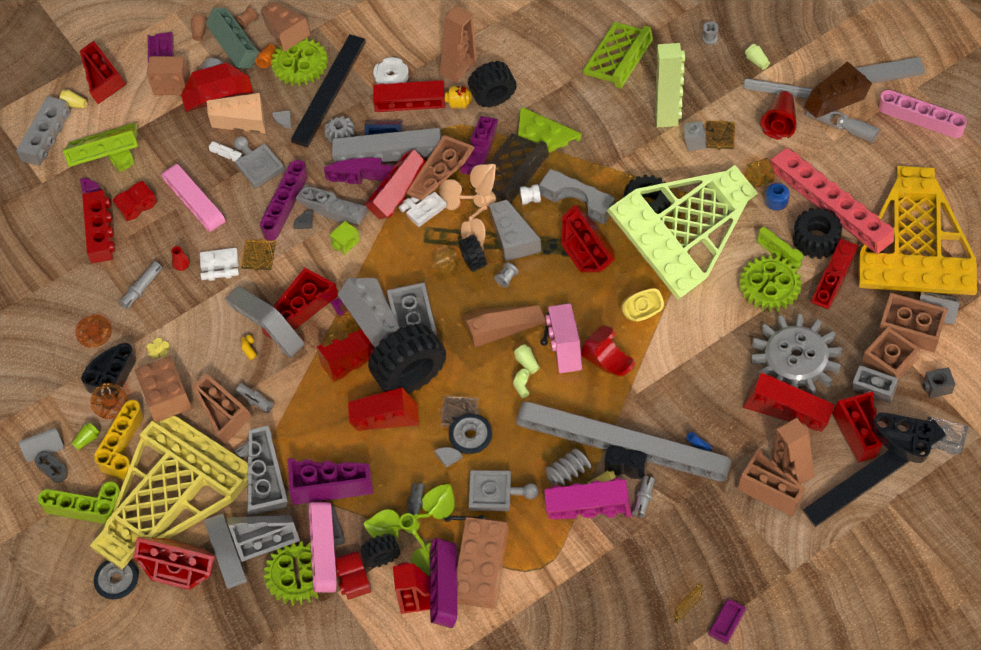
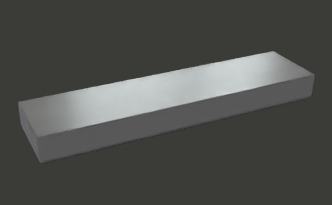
M920 57L856 68L872 84L925 74Z

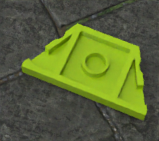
M523 107L521 108L518 139L549 153L557 148L567 146L569 141L574 139L576 141L581 140L582 133Z

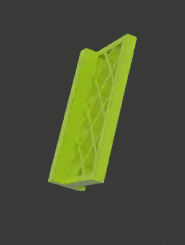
M614 22L583 69V74L613 82L615 87L622 89L653 40L651 27L644 26L643 29ZM616 29H620V30H623V31H624V32L619 33V34H616V35L614 34V32L616 31ZM634 33L639 34L637 37L630 39L629 35H632ZM627 37L626 41L618 43L617 39ZM615 41V45L606 46L607 43ZM627 45H630V46H631L630 49H628V50H625V51H622V50H621V47H624V46H627ZM619 49V53L610 55V51ZM607 53L608 57L598 59L599 55ZM623 58L621 62L614 64V59ZM611 62L612 65L602 68L601 64ZM599 65L600 69L595 71L590 70L592 67ZM615 70L612 76L605 74L607 71Z
M130 123L69 141L67 147L63 148L68 166L71 167L138 147L136 139L137 123Z

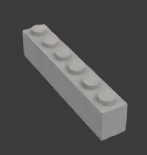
M440 128L336 138L333 139L332 157L334 163L355 158H382V162L399 161L405 152L415 150L422 158H428L441 140L442 135Z

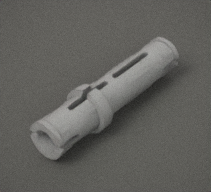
M153 261L137 282L128 288V292L119 301V304H122L123 308L129 309L134 301L142 296V292L163 267L158 262Z

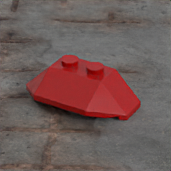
M223 63L192 72L181 93V98L185 111L189 112L207 107L208 100L248 95L254 92L248 75L228 63Z
M574 205L562 216L561 245L579 272L601 273L615 260L612 246L596 223L577 205Z
M137 537L133 558L140 564L152 581L191 590L211 576L215 556L204 548L165 538Z

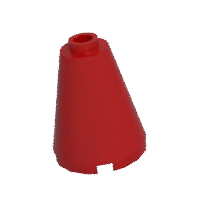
M787 91L779 92L761 117L760 127L762 126L764 134L776 140H782L783 137L790 138L797 128L794 97Z

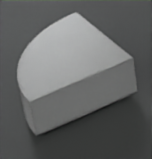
M290 110L272 112L276 123L284 128H291Z
M443 447L435 450V455L445 468L462 459V454L456 449Z

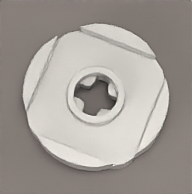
M395 57L383 59V62L379 65L377 63L373 70L374 79L377 84L406 83L409 78L408 66L401 59Z

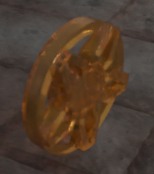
M97 314L79 321L76 328L77 340L81 345L88 348L102 346L109 340L112 333L109 321ZM107 332L106 336L102 339L101 334ZM92 339L94 343H87L86 341Z
M101 384L91 395V408L101 418L114 419L121 410L115 406L118 404L121 408L123 407L118 400L124 396L125 404L128 401L127 394L117 384ZM109 387L115 388L117 390L111 393V389ZM104 388L108 390V393H104ZM99 390H101L102 396H101V395L95 396L96 393H97ZM121 392L118 397L115 396V394ZM95 405H102L101 413L96 409ZM111 409L117 411V413L108 415L111 412Z

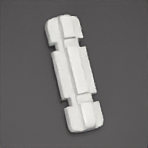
M212 141L209 145L211 152H218V155L228 159L232 158V161L242 157L241 152L233 151L234 149L222 144L219 145L215 141Z

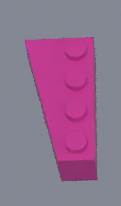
M614 478L607 482L592 481L590 484L574 483L567 487L552 486L549 489H544L546 512L549 520L576 519L577 515H582L585 518H595L598 514L607 515V518H613L615 514L625 513V517H632L630 493L626 479Z

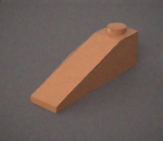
M443 135L406 194L421 201L425 199L467 161L474 150V146Z

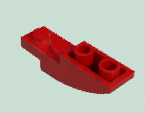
M840 238L811 300L812 304L827 310L830 309L851 267L852 260L858 249L857 244Z

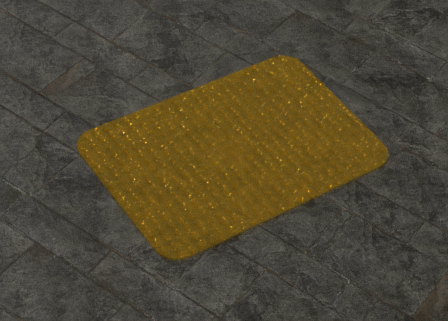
M460 124L446 127L440 131L442 137L446 135L471 145V137L476 127ZM495 133L486 164L496 165L492 192L496 197L495 203L508 200L541 239V252L505 261L490 218L489 206H487V210H483L474 217L480 219L485 226L486 235L483 252L487 266L472 272L461 255L458 241L462 240V223L469 221V217L481 208L474 203V199H460V205L457 209L448 210L445 208L419 228L407 217L406 212L408 209L402 213L399 210L400 205H397L394 209L395 213L385 221L356 278H377L389 307L387 290L425 283L437 338L446 350V361L443 363L442 370L438 371V375L435 378L433 377L431 382L409 394L418 404L419 425L357 431L349 423L348 402L383 393V390L370 373L368 361L359 369H354L344 378L333 382L321 366L317 351L273 434L272 442L283 485L287 489H289L288 458L303 462L304 459L318 463L332 461L334 464H342L343 462L369 464L372 475L373 494L322 501L331 502V505L369 519L378 512L388 509L395 511L400 518L403 514H406L408 510L407 500L410 499L412 483H417L416 487H418V483L425 486L422 499L433 488L450 484L455 500V507L451 516L478 517L484 515L486 520L507 522L509 534L503 568L529 572L542 569L556 559L575 519L549 520L546 512L544 489H549L552 485L546 476L545 468L548 466L552 467V463L558 462V459L561 457L565 458V455L567 453L571 454L573 449H578L589 460L591 468L588 469L584 465V473L577 470V478L571 474V482L564 479L565 486L559 483L557 485L567 487L574 483L588 484V481H591L595 474L604 449L519 426L516 423V418L521 403L531 402L615 426L672 292L611 216L605 224H601L593 219L591 220L596 223L614 249L615 260L601 273H581L569 255L560 253L566 252L561 245L562 216L574 205H577L588 216L586 204L577 198H564L555 203L540 196L541 202L539 203L531 201L527 205H522L519 187L526 186L530 188L534 184L539 186L550 169L556 172L559 171L569 178L577 179L598 191L610 194L615 198V204L624 198L625 186L629 184L631 179L635 180L637 176L560 152L552 151L549 153L524 141ZM461 167L446 179L456 180L460 183L462 187L460 195L474 196L477 194L475 192L476 188L471 184L470 175L461 173ZM439 186L430 194L436 192L439 195ZM670 188V191L677 199H681L687 194L677 188ZM407 194L405 195V197H406L405 199H407V198L410 199V198H411V196H409V195H407ZM645 197V198H644L647 203H651V202H654V201H655V200L652 199V198H648V197ZM686 201L680 207L686 208ZM691 202L690 209L698 210V204ZM673 211L670 212L667 216L673 217ZM678 211L677 218L685 220L686 213ZM690 214V221L698 222V215ZM664 221L666 227L672 229L673 222ZM677 223V231L685 232V225ZM689 226V233L697 234V227ZM676 236L678 242L684 244V237ZM689 238V243H688V244H690V243H691L692 241H694L695 239ZM556 239L557 242H550L549 240ZM552 243L557 245V248L554 250L550 249V244ZM544 250L552 251V252H551V253H544ZM508 262L513 264L519 273L513 276L509 281V286L505 288L495 281L494 276L499 274L503 269V265ZM651 288L660 291L664 307L657 314L637 322L625 318L622 314L621 303L631 294ZM344 303L340 307V311L342 310L343 314L340 316L336 314L321 343L323 347L332 344L334 339L339 341L348 338L347 334L361 329ZM571 303L580 340V350L586 339L599 326H609L615 331L612 343H615V346L619 347V350L624 352L626 356L632 357L635 361V366L628 374L616 376L601 370L581 356L582 370L559 373L555 351L552 352L551 340L553 339L549 338V332L547 336L548 344L542 346L540 343L544 336L546 323L475 348L461 315L478 309L539 305L545 317L548 307ZM526 344L528 347H531L540 369L534 374L529 375L525 385L529 395L521 398L513 385V380L517 372L526 368L515 359L514 351ZM448 397L453 403H455L453 400H457V398L462 400L461 398L468 402L469 405L467 407L470 411L467 412L459 408V406L456 407L446 403L445 398ZM475 400L477 405L473 408L470 401L474 402ZM447 405L448 407L452 406L451 413L454 415H451V417L454 416L455 418L457 417L455 416L457 409L460 412L458 417L462 416L463 411L465 414L466 412L469 414L473 410L475 412L473 414L480 415L489 422L492 428V439L489 445L481 452L475 454L460 452L462 459L445 468L435 455V450L439 448L449 447L455 449L449 440V429L452 424H445V421L442 420L445 419L452 422L448 420L450 415H447V419L444 417ZM468 430L465 433V436L468 438L476 435L474 430ZM471 470L511 471V487H524L526 484L533 483L538 487L539 493L535 499L531 500L525 498L524 495H510V511L469 510ZM422 508L419 511V515L428 513ZM433 515L418 519L420 526L417 534L421 538L433 541L437 537L455 542L456 550L460 552L466 520L445 522L444 519H436Z

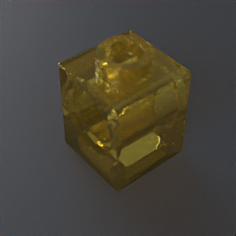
M764 158L747 164L744 177L753 188L772 183L775 171L768 158Z

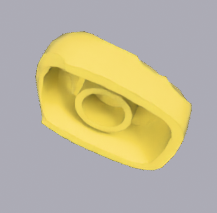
M658 289L642 290L631 294L622 301L621 312L629 320L642 321L660 312L664 307V301Z

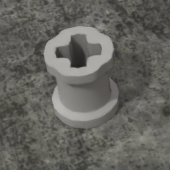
M706 22L703 25L704 34L702 35V40L705 44L712 45L718 40L716 34L718 32V24Z
M507 262L503 265L502 271L494 276V279L500 286L506 288L509 286V281L519 271L513 264Z

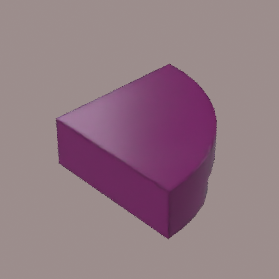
M88 178L80 179L83 194L101 191L97 182L91 181Z

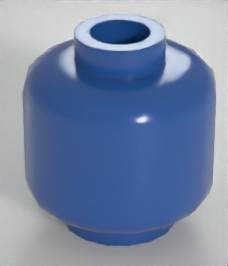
M774 183L768 186L765 192L766 206L775 211L786 208L789 203V189L781 183Z

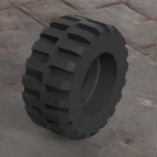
M410 324L404 328L397 329L394 333L391 332L388 334V337L379 342L378 346H375L373 353L369 357L368 368L383 392L403 388L410 394L414 390L421 389L423 385H427L433 377L435 378L438 375V371L442 370L443 363L446 361V350L428 326Z

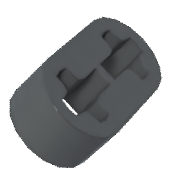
M48 452L37 454L34 461L37 468L55 483L66 480L68 471L59 460ZM42 460H45V461L48 460L49 465H46L45 463H41V461H42ZM56 469L57 471H61L62 473L60 475L55 474L53 470Z

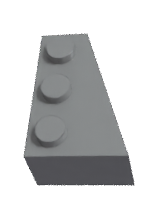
M508 200L489 204L490 218L505 261L541 252V239Z
M291 515L227 518L241 562L300 541Z

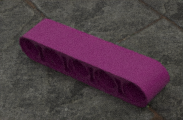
M294 160L288 166L260 222L263 237L267 241H273L278 238L296 202V197L307 180L308 175L305 163L301 160Z
M436 537L433 539L430 547V622L453 628L458 615L456 543Z

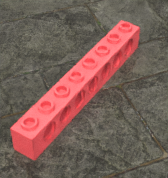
M785 148L771 159V171L816 207L821 208V210L828 209L829 213L834 212L836 214L835 218L839 217L842 227L873 252L879 254L894 242V230L891 225L880 220L875 213H871L862 203L854 200L848 192L840 189L835 182L827 179L822 172L814 169L809 162L801 159L796 152Z

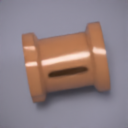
M249 6L244 13L235 17V20L243 29L247 28L250 22L258 19L255 10Z

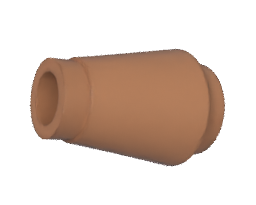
M194 14L193 18H191L192 39L196 41L202 40L206 29L207 17L203 14Z

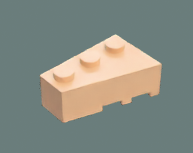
M260 93L207 101L208 117L212 128L229 130L238 128L244 129L246 132L256 130L266 134Z

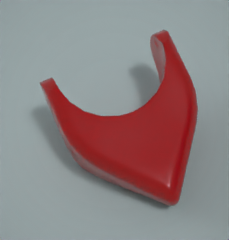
M601 325L584 342L580 350L581 356L609 374L624 376L633 369L635 361L632 357L626 356L624 352L620 351L619 347L615 346V343H612V338L615 336L614 329Z

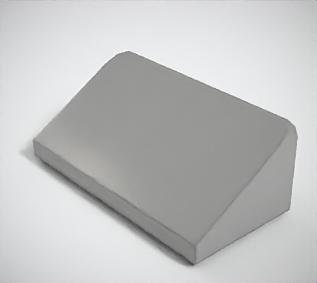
M56 428L18 442L27 462L35 460L37 454L41 452L52 454L64 449L61 436Z

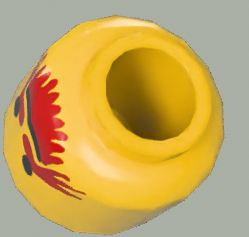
M451 86L449 91L445 93V102L449 104L451 109H466L468 105H471L472 93L466 86Z

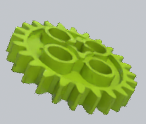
M305 38L304 41H300L285 52H283L280 46V49H275L276 54H272L271 64L275 77H278L279 81L284 80L285 84L291 82V86L295 83L301 86L302 82L307 85L309 80L314 83L313 78L320 79L319 74L324 75V69H327V52L324 46H320L319 42L315 44L314 39L309 42L308 38Z
M762 255L761 261L754 258V264L748 262V266L743 267V273H740V292H744L743 298H748V304L755 303L754 308L760 305L761 311L765 307H768L769 312L774 307L777 311H779L780 306L787 309V303L793 305V301L798 299V294L801 292L802 281H800L801 274H797L798 268L792 269L793 263L787 265L786 258L779 261V256L775 260L772 259L771 255H769L768 259H765Z
M303 541L300 542L299 546L292 543L291 547L284 546L285 550L283 551L278 548L277 555L270 554L272 561H266L268 567L264 568L266 574L264 575L266 588L270 589L271 596L275 595L277 601L283 597L284 604L291 600L292 606H294L296 601L303 605L304 599L311 603L310 597L312 596L318 599V594L314 593L313 581L305 582L307 579H313L311 543H308L306 547H304ZM294 558H297L299 577L301 582L300 589L297 588ZM304 561H311L308 564H302ZM285 564H290V566L286 568L282 567ZM287 582H292L290 586H284Z

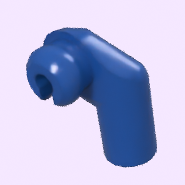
M694 432L688 433L686 439L695 448L712 452L710 444L699 438Z

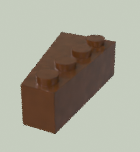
M847 61L811 90L804 108L815 118L821 117L864 100L872 82Z

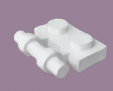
M433 192L417 205L416 203L420 201L419 199L414 197L405 199L403 204L399 206V210L403 213L408 209L406 212L407 217L419 228L445 209L447 203L436 192Z
M237 248L200 252V266L202 272H204L201 273V280L209 279V281H214L215 278L226 277V279H229L232 276L239 275L238 268H235L239 267Z

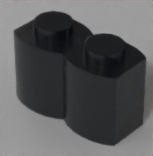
M609 446L607 448L605 471H614L615 475L625 474L633 479H642L647 467V454L638 450L627 451L619 446Z

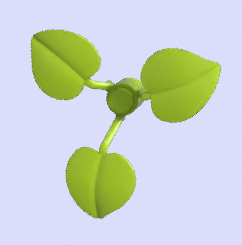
M450 484L437 486L425 494L422 499V509L428 512L427 514H415L413 516L410 513H406L400 518L393 510H383L364 522L366 530L374 539L378 535L382 537L383 534H386V536L391 534L397 540L399 537L398 530L402 528L406 532L412 533L422 546V548L414 551L411 559L412 563L430 577V547L432 542L425 545L417 534L420 526L418 519L433 515L434 518L440 520L451 515L455 507V500Z

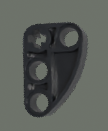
M128 343L116 345L98 355L86 367L81 380L87 392L107 399H113L119 395L136 363V355L132 346Z
M879 413L875 416L871 430L888 450L905 460L915 463H922L927 459L931 452L934 427L929 421L889 413ZM882 421L887 427L882 428L877 422ZM898 426L906 427L907 431H900ZM920 448L925 454L920 455L915 449Z

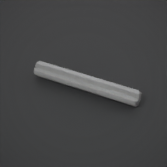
M748 78L744 81V89L774 94L787 91L794 97L807 99L811 90H813L812 88Z

